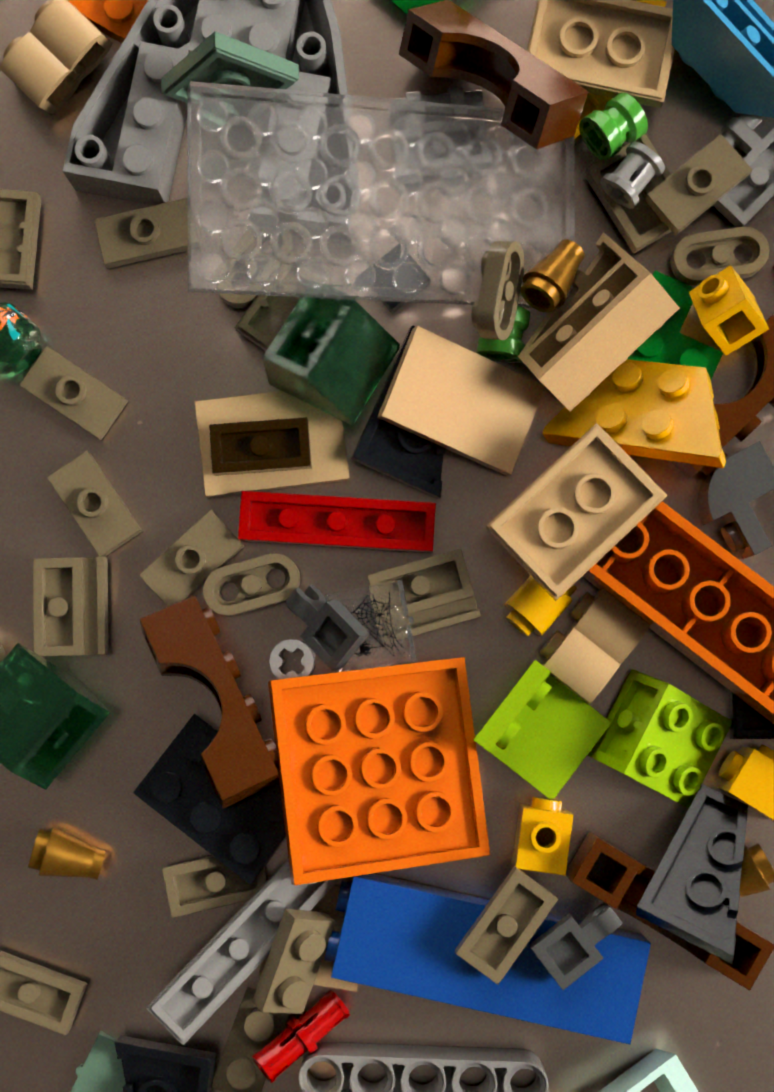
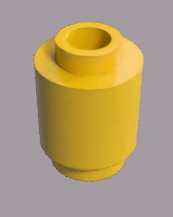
M530 575L505 603L506 607L510 610L506 619L526 637L532 632L542 636L573 602L570 596L577 588L573 584L555 601Z

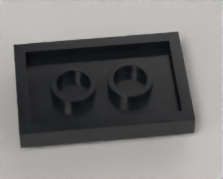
M194 713L134 790L133 794L243 880L252 884L286 839L279 778L277 784L222 809L201 761V753L213 741L218 731Z

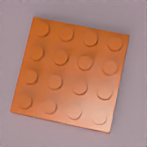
M465 657L268 681L274 739L279 754L278 773L291 884L294 886L490 855L476 742L473 740L475 733Z

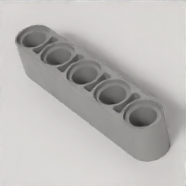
M321 1042L316 1043L318 1049L313 1054H304L298 1077L302 1092H548L549 1089L548 1077L539 1057L530 1050L517 1048ZM316 1062H326L333 1066L336 1075L328 1081H320L311 1075L309 1068ZM374 1063L383 1067L387 1074L381 1081L370 1083L361 1077L359 1071L365 1065ZM421 1065L430 1066L437 1073L432 1082L424 1085L415 1083L409 1074L414 1068ZM470 1067L481 1068L487 1073L485 1080L478 1086L465 1085L460 1080L461 1074ZM520 1069H530L537 1073L533 1084L526 1088L514 1086L511 1084V1078Z

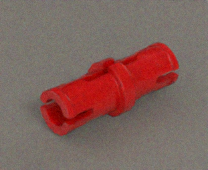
M329 990L323 998L298 1019L292 1016L285 1022L286 1029L251 1057L266 1079L273 1083L280 1074L305 1053L308 1055L313 1054L318 1049L316 1043L344 1019H347L350 1016V1012L338 995Z

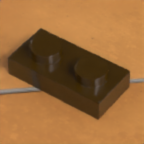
M307 417L209 425L212 473L214 476L312 469L309 420Z

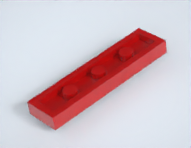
M241 491L238 540L433 553L436 503Z

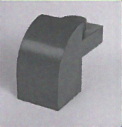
M760 441L727 458L724 468L716 467L704 478L698 493V512L702 524H708L721 517L725 525L721 527V533L726 544L732 552H739L743 559L755 556L772 547L749 504L752 500L774 490V466Z

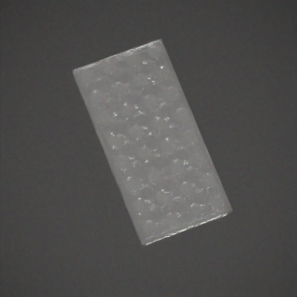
M190 81L187 87L188 292L473 305L475 300L479 298L483 279L481 274L482 256L485 251L489 250L493 242L517 241L520 243L525 261L523 276L552 252L562 240L568 239L575 242L574 136L536 150L501 126L505 108ZM571 285V288H570V290H569V293H568L567 297L569 296V294H570V293L572 292V290L574 289V286H573V285ZM520 292L518 306L532 308L526 303Z

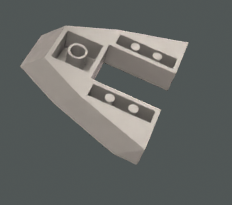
M148 0L73 124L63 173L75 191L148 205L169 202L190 104L162 94L161 78L216 31L299 65V80L278 95L276 99L254 204L257 221L260 219L279 221L286 226L289 232L351 244L359 174L341 34L332 1Z

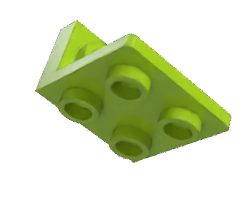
M534 660L473 740L547 798L554 799L608 729L610 721L552 677L550 670L537 660Z
M631 669L607 717L610 721V726L589 752L588 756L688 808L700 789L732 725V721L671 684Z

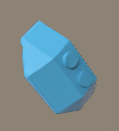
M673 0L671 45L678 51L682 61L688 66H692L709 84L714 95L724 100L735 113L774 118V22L754 0Z

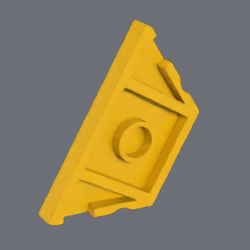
M627 359L572 411L564 407L544 427L542 432L548 443L572 446L597 423L628 455L724 468L726 463L718 429L720 427L717 412L713 404L714 395L711 379L705 367Z

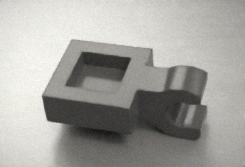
M309 585L305 592L300 588H295L285 602L287 607L308 626L300 637L332 671L343 668L370 634L338 599L326 602L323 593L314 585Z
M603 902L594 908L579 925L568 913L531 942L529 946L561 989L565 990L604 959L595 945L613 933L623 923L613 909Z

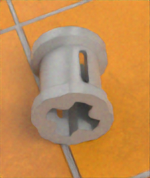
M636 141L631 142L627 147V156L612 174L606 173L600 181L605 193L616 203L628 209H633L638 204V195L653 177H660L665 170V165L661 158L648 146Z
M288 639L281 641L270 653L269 665L271 672L277 679L311 676L316 667L315 652L305 642L300 640ZM286 650L291 653L302 650L305 654L300 661L305 667L301 673L296 670L285 673L282 669L286 664L285 658L282 657Z

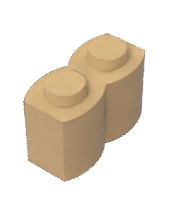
M49 0L41 5L35 14V22L30 32L23 37L15 38L8 44L4 51V59L0 65V70L39 108L51 115L69 100L78 88L81 80L99 65L113 44L68 0Z
M605 589L598 591L595 596L586 592L569 614L576 619L565 634L557 630L539 652L545 657L542 665L551 671L550 675L587 704H591L651 626Z

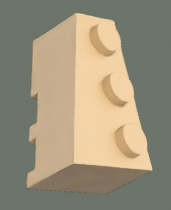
M604 232L595 244L600 251L585 272L577 270L572 283L574 289L565 300V303L559 310L555 308L552 312L547 313L518 355V358L569 411H572L583 399L589 396L606 377L625 362L642 343L680 309L654 276Z

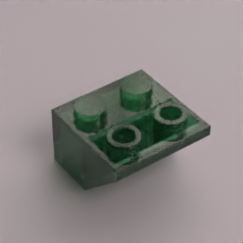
M311 280L262 358L269 385L354 425L400 349V344L356 300Z
M17 643L0 663V763L12 773L46 790L110 712L83 682L20 643Z

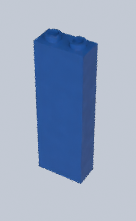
M374 873L353 876L351 882L341 881L335 910L345 913L341 931H332L324 958L325 961L333 962L331 978L631 1044L651 942L641 933L618 928L602 939L595 947L604 959L565 990H562L529 946L531 942L564 917L549 913L499 985H497L455 952L456 947L490 899ZM574 919L578 925L583 922V920Z

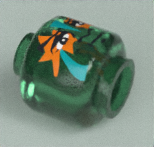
M8 302L0 303V374H8L10 372L20 374L27 370L39 357L42 351V346L39 343L41 332L39 327L14 304Z

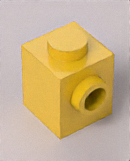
M731 265L719 273L707 277L699 286L689 291L703 328L726 356L769 330L754 295Z
M761 744L758 751L742 746L739 752L732 751L719 770V776L723 779L717 788L748 805L750 809L766 819L774 822V750Z
M533 796L531 805L519 803L512 854V864L518 869L566 876L573 814L568 810L561 809V800Z

